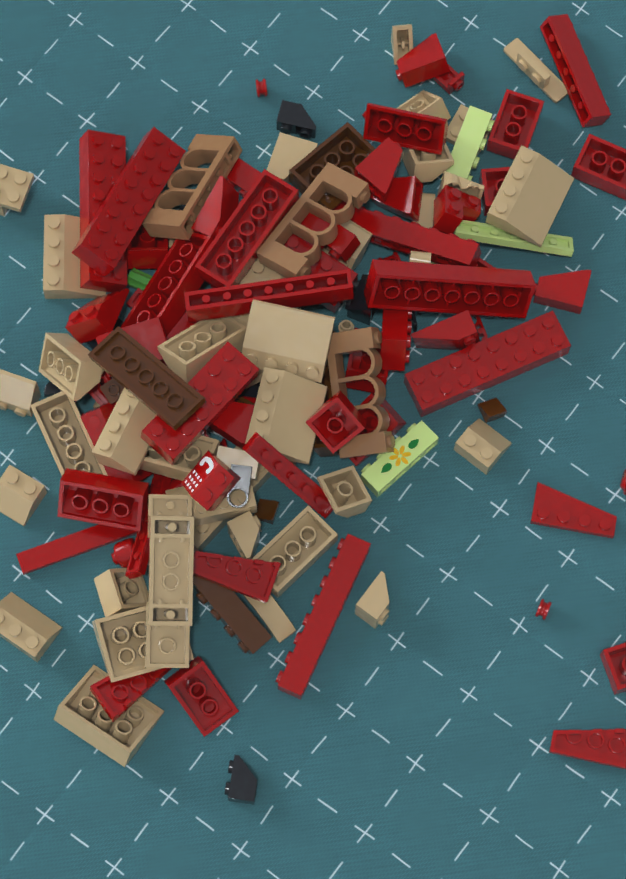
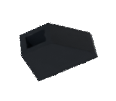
M282 100L277 117V130L285 134H298L303 138H315L316 125L302 104Z
M235 755L234 761L230 760L228 773L232 775L231 782H226L225 795H228V801L254 805L258 784L257 779L241 757Z

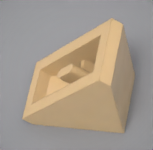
M412 24L392 26L391 43L394 65H397L396 61L413 49Z

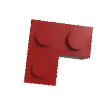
M445 185L434 200L433 228L448 234L453 233L462 220L475 221L481 214V199L462 192L457 188Z

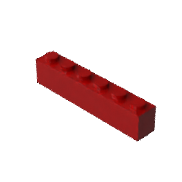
M568 14L548 16L540 26V29L583 128L602 125L611 116V113Z

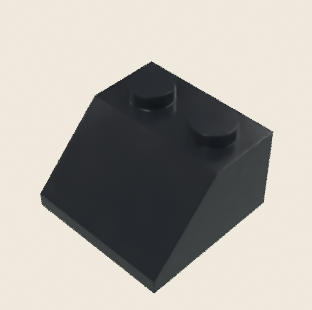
M363 274L360 281L358 280L353 287V292H355L353 299L347 301L345 309H347V317L370 325L377 308L367 307L364 289L368 274Z

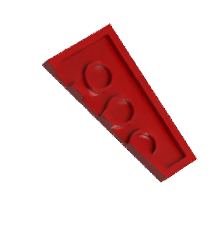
M537 482L530 524L613 539L617 516Z
M195 551L193 575L260 602L267 603L281 563Z
M162 668L112 683L109 676L91 685L90 690L112 722H114L172 668Z
M626 729L553 730L549 753L626 770Z

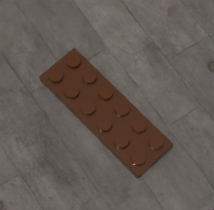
M119 326L88 354L92 361L175 431L206 402L200 393Z

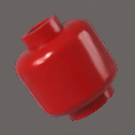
M133 538L125 539L114 545V553L111 554L112 559L116 565L119 564L122 568H127L135 542Z

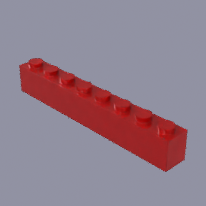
M238 158L226 180L244 198L261 172ZM309 213L301 222V225L313 231H323L330 226V223ZM337 225L338 235L336 239L328 245L321 246V250L325 248L329 251L328 254L336 260L340 258L347 262L361 243L355 234L343 226Z
M343 201L334 210L342 209L347 203ZM363 206L359 209L355 207L354 215L350 219L373 234L370 239L371 243L406 254H410L411 251L430 252L431 261L438 264L475 267L481 255L479 244L472 239L465 240L453 233L445 234L436 228H426L417 222L409 223L397 216L390 217L377 210H367Z
M350 269L190 291L184 292L188 322L250 314L253 299L291 308L353 299V284Z
M347 534L345 539L341 538L337 550H339L337 558L332 557L328 567L331 571L328 576L324 575L320 583L322 590L319 595L315 594L311 606H313L311 614H306L302 623L305 627L302 633L298 632L293 644H296L294 651L288 652L284 662L287 663L284 671L280 670L275 682L278 683V690L300 700L302 699L369 553L371 543L351 534Z

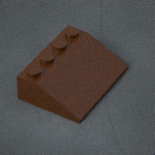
M347 122L289 170V182L303 194L328 162L354 175L355 167L373 152L375 148L366 139H363V136ZM325 192L317 203L334 210L343 200Z

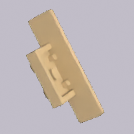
M519 38L514 39L504 47V53L554 103H558L568 95L564 83Z

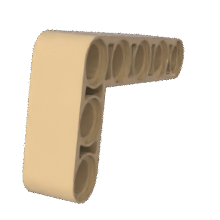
M422 193L420 216L417 223L426 228L433 227L435 194ZM411 251L409 262L431 263V253Z

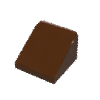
M497 398L478 404L486 423L504 417L507 413L506 408Z
M259 499L257 512L254 515L258 517L259 521L273 525L279 508V502Z

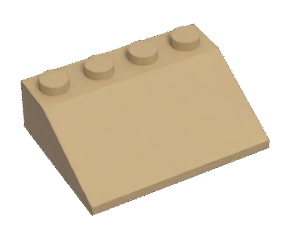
M521 145L487 213L486 223L541 247L574 178L540 153Z
M65 214L44 215L43 292L45 299H87L106 295L104 291L80 288V259L71 253L80 240V217Z
M253 299L242 354L257 366L259 370H264V367L283 370L311 381L322 383L335 317Z
M264 367L245 444L257 432L289 461L309 464L316 434L306 424V421L324 404L328 387L287 371Z
M146 606L92 621L97 643L111 683L162 669L145 668ZM189 642V661L194 660Z
M93 665L58 705L54 720L125 767L164 714V710L141 696L119 718L112 722L90 690L91 685L109 675L96 665Z

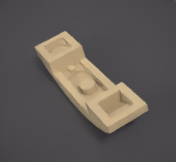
M243 595L279 644L296 632L288 617L271 595L267 603Z

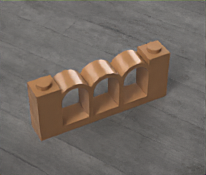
M195 135L187 148L189 151L181 158L180 166L182 168L170 176L167 182L169 189L158 196L154 203L155 208L150 209L142 222L150 237L190 239L194 232L191 227L220 176L226 179L243 151L235 136ZM211 163L209 168H197L202 164ZM199 184L196 189H185L188 185ZM186 205L183 210H171L175 206Z
M328 162L256 253L260 264L286 278L310 275V266L314 265L321 257V246L328 245L336 239L338 235L337 225L348 222L354 215L355 207L359 209L363 203L369 200L370 189L368 183ZM327 192L347 204L342 209L331 210L317 202ZM311 213L330 223V226L323 231H313L301 225V222ZM292 234H295L313 244V247L307 252L298 253L284 246V244Z
M376 327L332 333L328 353L332 396L341 390L348 398L346 383L368 380L374 386L375 395L369 403L356 405L355 408L358 411L372 409L379 419L378 426L373 432L356 435L339 449L340 459L394 452L395 438L391 431H387L390 418L388 412L379 406L386 397V388L382 380L376 377L382 369V358L376 350L381 349L382 335ZM367 352L371 358L369 371L363 375L345 377L343 354Z

